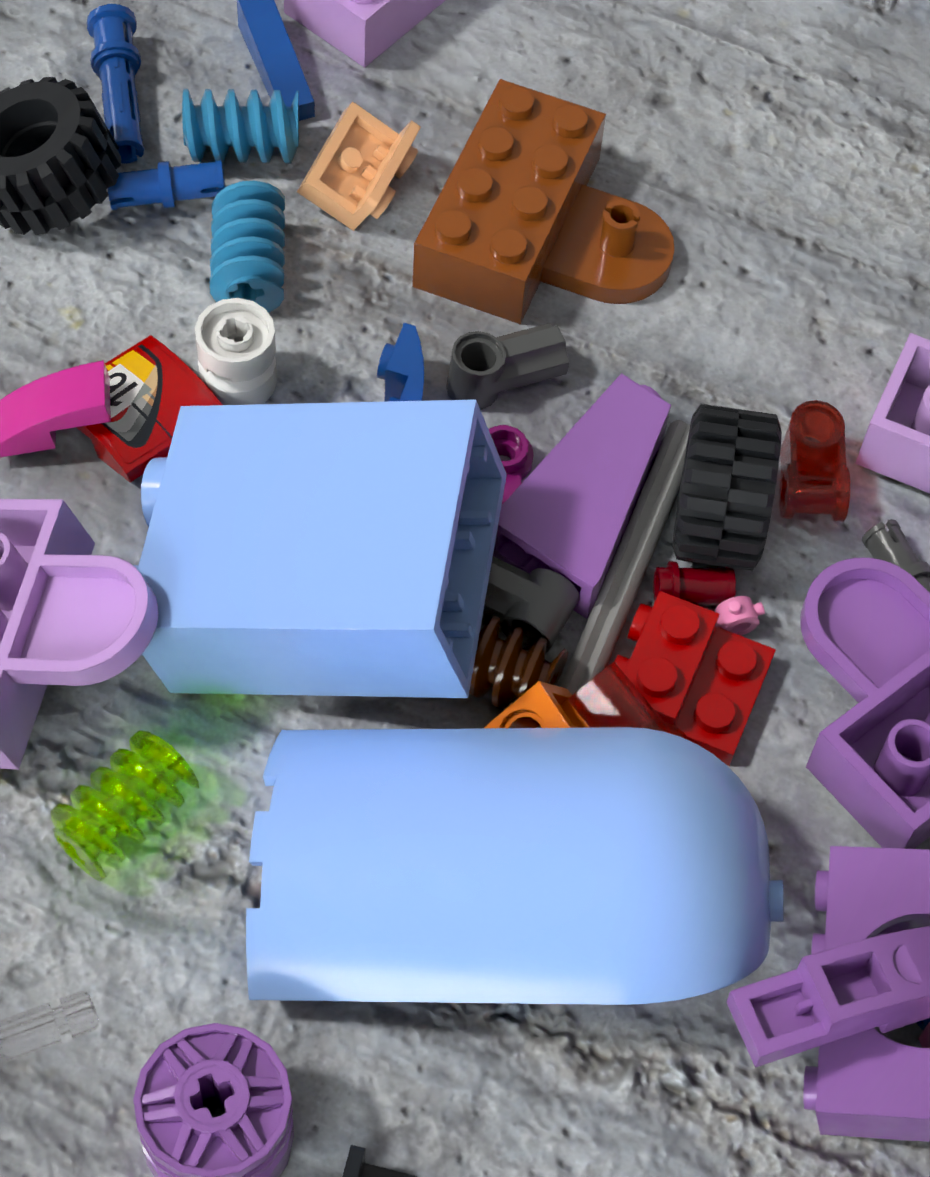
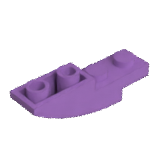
M930 926L879 935L804 956L795 970L731 990L726 1003L755 1068L878 1026L883 1034L930 1018Z

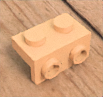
M352 101L342 113L297 192L352 231L369 214L378 219L396 193V190L389 186L394 175L400 179L418 153V150L412 146V143L421 126L411 120L398 134Z

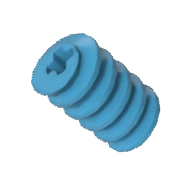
M184 89L182 100L184 146H187L192 161L201 162L207 146H210L215 161L222 160L223 163L229 147L233 146L240 163L247 162L252 147H256L262 163H269L275 147H279L283 161L286 164H292L299 147V91H296L291 107H286L280 90L273 91L268 106L262 105L257 90H251L246 105L240 106L234 89H228L223 105L217 106L211 89H205L200 105H194L189 90Z
M241 181L226 186L216 195L212 203V257L210 259V294L215 302L222 299L241 298L254 301L270 313L278 308L284 300V289L281 287L284 284V270L282 267L285 264L283 251L285 246V233L283 232L285 228V214L283 213L285 210V196L279 188L260 181Z

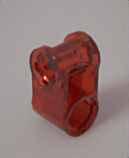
M818 400L806 401L797 406L793 411L781 445L780 516L781 518L792 519L795 513L831 515L834 521L844 522L850 503V472L846 464L844 419L837 408L827 402ZM808 436L815 438L818 441H820V443L811 442L804 437Z

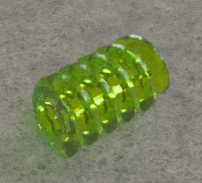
M137 731L129 739L130 750L119 748L110 756L111 769L99 766L90 774L92 788L86 785H79L70 793L73 807L68 804L59 803L50 811L51 821L54 826L52 830L58 844L84 872L99 882L107 877L99 862V856L104 854L118 863L127 858L118 841L122 835L137 844H141L146 840L138 823L141 817L157 826L162 825L166 821L157 804L160 799L177 808L185 803L176 785L180 780L193 788L199 789V781L185 759L172 745L148 731Z

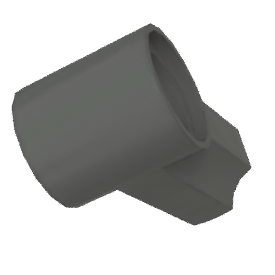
M550 323L499 337L481 331L468 332L460 336L453 345L446 384L448 396L451 400L476 399L480 410L491 406L501 392L566 375L569 368L566 341L558 325L552 326Z
M493 556L483 616L489 619L494 615L499 617L501 630L506 637L517 626L524 629L522 649L528 651L541 637L546 639L547 653L578 604L580 596L576 587L557 572L537 568L529 574Z

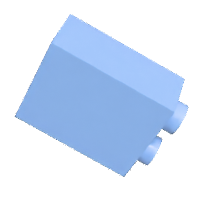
M477 400L181 406L168 456L151 459L143 474L141 504L143 515L149 528L139 565H133L153 590L158 603L156 630L142 655L170 693L468 698L507 477Z

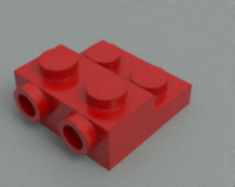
M659 591L653 607L641 603L636 611L627 639L637 642L630 659L618 654L608 675L604 691L614 694L609 719L632 728H647L680 736L698 744L730 766L776 649L717 627L720 615L717 612Z

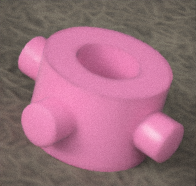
M748 596L729 598L720 603L715 609V612L720 614L716 626L740 636L745 635L759 625L758 616L765 614L764 606L761 602L753 604Z

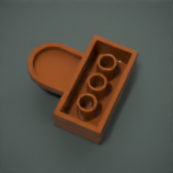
M499 79L414 243L412 287L521 324L541 282L609 304L633 303L651 296L663 286L669 276L674 255V240L665 221L648 207L587 186L600 159L606 119L605 113Z

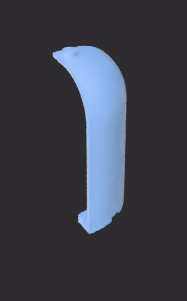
M632 727L281 730L271 749L264 770L263 779L265 786H274L269 811H255L249 863L252 866H262L260 908H246V958L249 1000L632 1005L676 1001L725 988L750 975L764 962L768 955L771 922H784L783 880H770V856L766 829L758 806L740 778L714 754L696 743L664 731Z

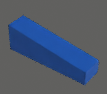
M237 0L238 28L270 99L274 90H280L286 107H291L295 93L298 90L299 121L315 117V101L275 1Z

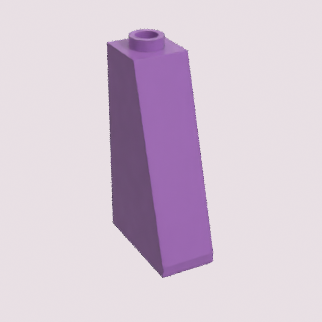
M621 373L501 506L493 556L529 574L534 569L542 568L557 572L567 578L576 587L580 596L574 611L587 619L663 442L671 404L664 401L651 387L639 385Z

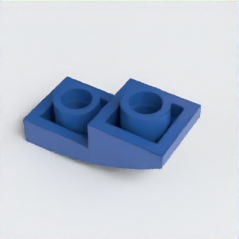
M404 323L396 344L386 343L382 351L377 378L385 380L384 402L423 401L424 358L420 338L414 325Z

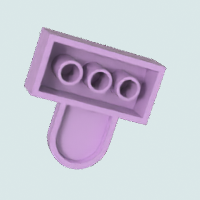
M0 499V769L19 770L47 685L85 686L100 683L118 675L132 665L145 651L154 635L158 622L157 599L141 573L132 564L123 559L112 556L91 555L95 542L63 499Z

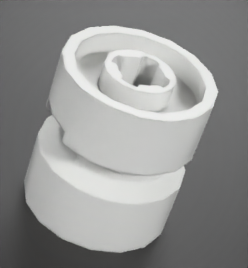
M241 298L222 299L209 305L199 315L195 326L199 378L213 392L222 405L264 404L273 395L277 384L275 329L272 317L259 304Z

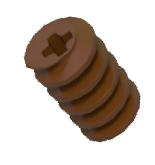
M494 615L480 629L469 693L473 697L480 698L493 687L492 704L499 709H503L515 698L517 700L538 681L556 685L566 664L569 652L564 648L552 662L545 660L547 640L542 637L528 651L522 649L524 629L518 626L505 640L498 638L500 618Z

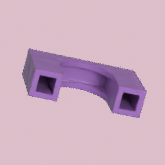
M830 846L829 871L817 870L815 882L816 911L826 912L825 934H813L811 954L879 935L930 926V850ZM874 1028L819 1046L818 1067H805L803 1100L805 1110H815L820 1135L930 1142V1048L911 1047L897 1043L885 1037Z

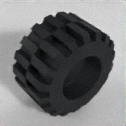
M43 77L39 82H34L33 79L22 81L15 88L10 89L8 87L0 91V225L5 229L11 227L14 233L25 235L32 230L35 235L47 234L51 228L57 227L58 230H62L71 226V221L79 217L84 219L92 213L91 208L95 204L103 203L109 195L107 188L114 186L119 177L116 171L121 166V156L118 152L119 147L88 93L82 87L77 88L73 81L64 79L58 82L55 77Z
M700 404L694 412L687 440L672 541L676 560L753 571L761 560L770 524L781 450L782 431L776 414Z

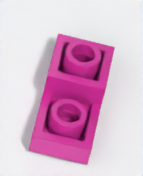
M104 360L75 366L41 377L0 400V458L55 449L57 430L111 422L110 377Z

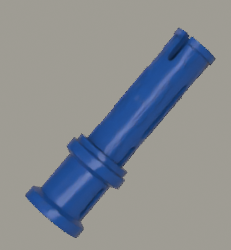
M106 4L93 9L87 16V30L89 35L94 38L95 49L91 52L90 62L93 72L96 73L101 81L105 124L119 147L118 152L121 156V163L128 164L137 161V156L142 157L144 155L135 85V75L141 65V55L133 44V34L136 32L137 21L134 12L128 7L120 4Z

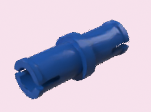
M222 160L171 167L170 161L158 162V168L118 173L119 177L116 184L107 188L111 209L117 210L122 207L163 203L164 208L176 207V201L216 197L226 186Z

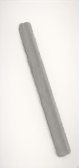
M682 420L673 421L668 427L560 687L570 691L586 717L680 490L690 424H686Z

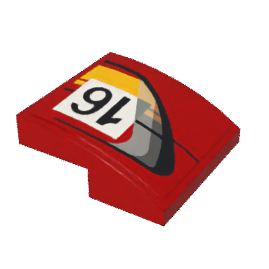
M150 335L105 363L110 377L111 422L76 428L91 439L98 458L131 483L144 474L145 468L151 459L168 456L181 406L222 405V403L176 354Z

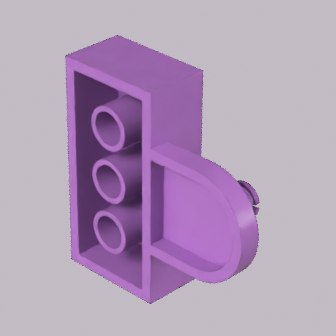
M874 558L846 559L827 567L814 579L802 606L800 626L803 639L811 654L858 704L819 733L806 768L882 848L915 849L930 837V592L911 574L887 561Z

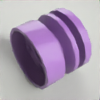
M212 1023L186 1028L157 1047L140 1071L133 1097L138 1133L143 1145L147 1166L154 1177H279L288 1165L294 1139L292 1096L287 1069L271 1045L245 1028ZM216 1097L217 1102L221 1106H225V1113L212 1118L210 1111L204 1108L203 1101L207 1098Z

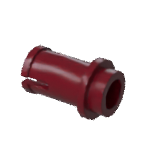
M669 561L667 567H656L653 581L654 601L659 591H662L696 605L718 606L723 601L735 597L736 578L734 569L728 567L679 568L676 561Z

